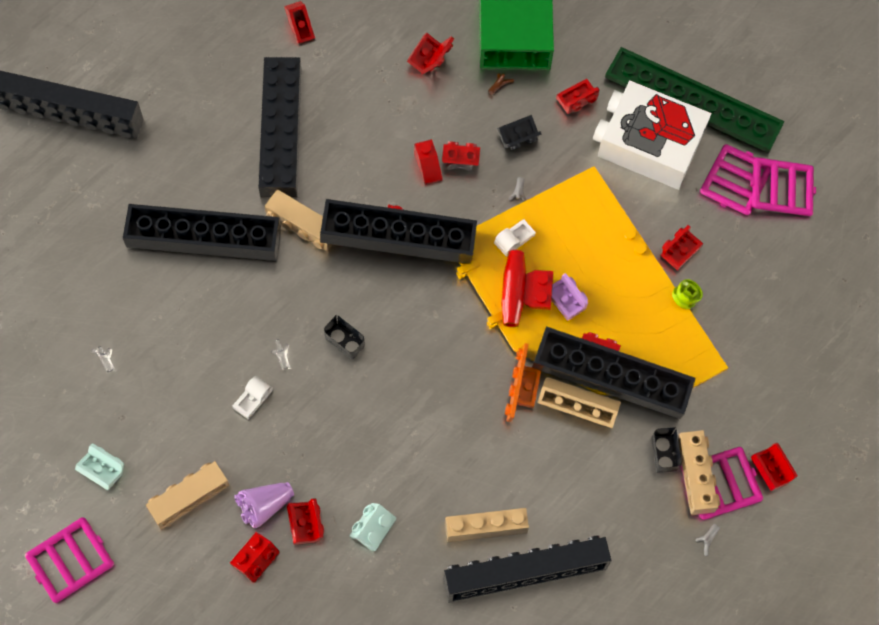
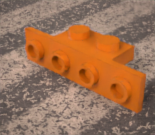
M527 343L518 348L516 354L518 365L514 367L512 378H515L514 385H511L508 396L511 397L510 404L507 403L505 415H507L506 422H511L514 419L517 405L533 408L535 405L541 371L525 366L529 346Z

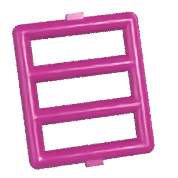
M724 144L700 188V193L719 202V205L724 208L728 206L742 214L749 215L753 209L752 191L716 174L721 167L750 181L753 178L752 173L724 161L727 153L753 164L755 157L749 151L745 153L728 144ZM761 165V169H764L760 177V194L771 174V167ZM715 182L749 198L746 207L709 190L711 183Z
M754 158L753 178L750 180V187H753V208L803 216L813 215V198L816 194V187H814V167L812 165ZM761 165L771 167L770 203L760 202ZM778 168L789 169L788 206L778 204ZM796 171L806 172V208L796 207Z
M742 447L711 455L713 463L720 462L735 502L725 505L716 484L715 492L719 494L720 506H718L715 513L699 514L702 520L763 500V495L755 478L757 476L754 468L751 469ZM738 456L754 496L743 499L727 461L728 458Z
M84 517L76 520L25 554L27 561L36 574V580L39 584L43 585L54 603L60 602L114 565L113 560L102 545L104 542L99 535L95 534ZM81 527L104 562L94 570L71 533ZM63 538L86 573L85 576L77 581L74 580L53 546ZM45 550L68 585L59 593H57L36 559V556Z

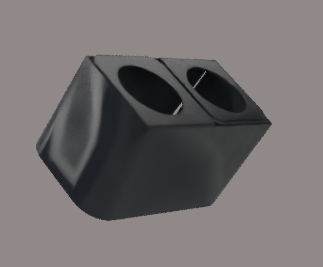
M335 315L324 327L325 338L352 360L365 346L364 336L340 316L337 317ZM341 330L344 333V339L341 342H336L331 338L333 331ZM354 341L359 347L355 351L349 352L345 349L348 342Z
M676 427L659 428L652 435L657 473L677 471L681 464ZM659 438L667 439L670 443L669 449L660 451L656 447V441ZM660 458H670L672 460V467H661L659 465Z

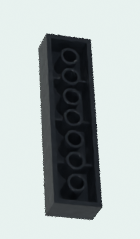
M264 57L258 184L260 197H272L277 189L290 197H297L302 72L300 57Z
M0 70V108L3 110L10 109L20 114L28 113L38 118H50L55 122L63 121L73 126L81 125L91 130H103L108 134L116 133L126 138L138 137L144 120L138 101Z
M326 199L320 231V243L471 264L477 220Z
M129 204L123 241L127 248L276 261L281 224L280 218L273 216Z
M547 326L532 365L534 369L678 419L685 415L696 379L695 377Z
M599 535L587 538L588 540L583 542L572 540L568 542V545L552 544L548 546V549L544 550L533 548L525 554L513 552L505 558L494 556L488 558L486 562L480 563L479 560L468 562V565L462 567L458 564L448 566L447 570H444L443 576L448 603L607 570L612 560L606 537L600 538Z

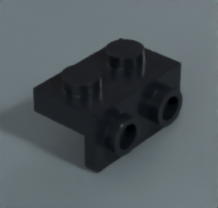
M532 115L497 128L504 148L510 147L511 150L521 147V142L527 140V143L538 140L537 136L542 135L541 131L538 132Z

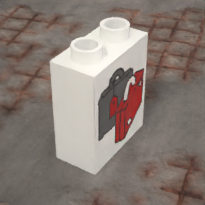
M629 80L624 93L615 90L607 107V111L614 113L610 122L601 119L596 128L593 140L601 143L597 157L679 190L712 113Z

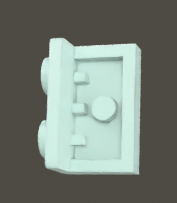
M92 443L89 446L88 453L76 464L75 470L109 490L122 476L124 463L119 458L112 456L103 448Z
M371 503L363 510L361 519L353 525L350 537L357 539L371 551H376L397 518L380 504Z

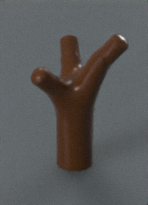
M498 73L496 82L488 92L494 95L500 87L507 83H513L514 79L504 80L505 74L501 75Z

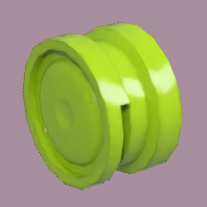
M684 279L674 288L672 297L681 308L691 309L702 299L703 291L695 281Z

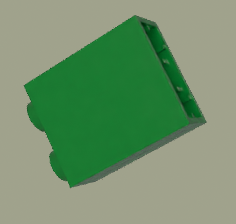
M479 0L480 68L551 69L554 53L553 0Z

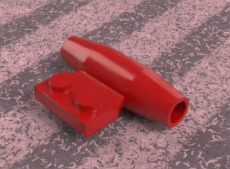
M521 250L509 251L503 273L501 307L503 325L506 327L519 326L524 304L532 309L551 310L554 273L553 271L534 270L526 274L525 255Z

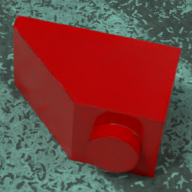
M299 1L284 6L289 24L298 44L315 39L305 4Z
M432 139L415 143L414 156L424 184L429 185L443 181L438 155Z

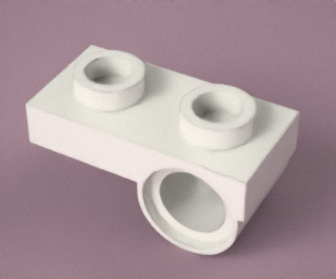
M523 219L512 228H506L497 235L494 244L507 257L509 251L519 248L534 237L536 232Z
M254 376L248 382L245 392L234 403L233 409L249 420L273 391V387L258 376Z

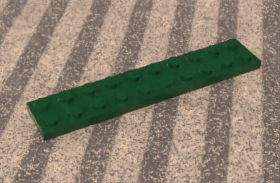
M620 47L605 74V78L624 87H627L630 80L712 113L707 125L768 153L785 122L623 47Z

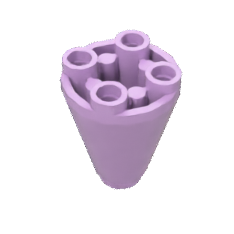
M286 482L241 490L234 498L237 505L242 509L241 518L246 525L250 523L253 528H258L294 497V492L291 485Z

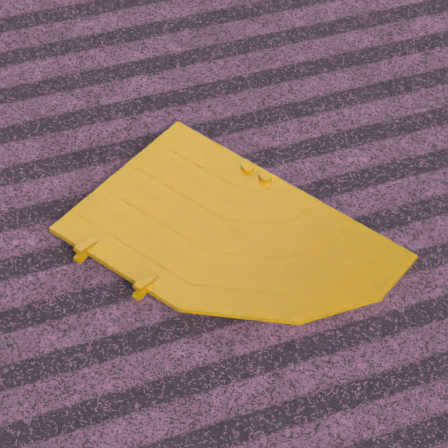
M595 166L477 225L471 264L460 263L461 266L456 269L458 271L456 275L459 280L468 276L492 315L487 318L488 322L486 324L491 330L498 325L511 348L516 353L518 348H521L525 343L529 344L526 358L532 361L535 360L547 326L582 338L583 333L592 332L599 335L598 338L604 340L607 338L617 341V344L621 345L619 352L695 377L693 388L728 369V366L691 310L681 308L672 297V292L675 288L673 283ZM524 219L536 232L534 237L516 249L524 252L526 274L534 270L553 271L554 284L566 273L575 280L578 290L584 292L587 296L588 305L586 310L567 321L553 302H551V310L532 309L524 304L519 326H504L501 297L503 273L508 256L506 257L494 244L497 235L506 228H512ZM580 385V386H582V387H584V388H586V389H588V390H590V391H592V392H594V393H596V394H599V395H602V396H612V395H609V394L600 392V391H598V390H595V389H592V388H589V387Z

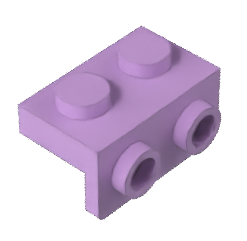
M565 273L559 281L553 284L552 302L565 319L569 321L586 310L588 298L584 292L578 290L575 280Z

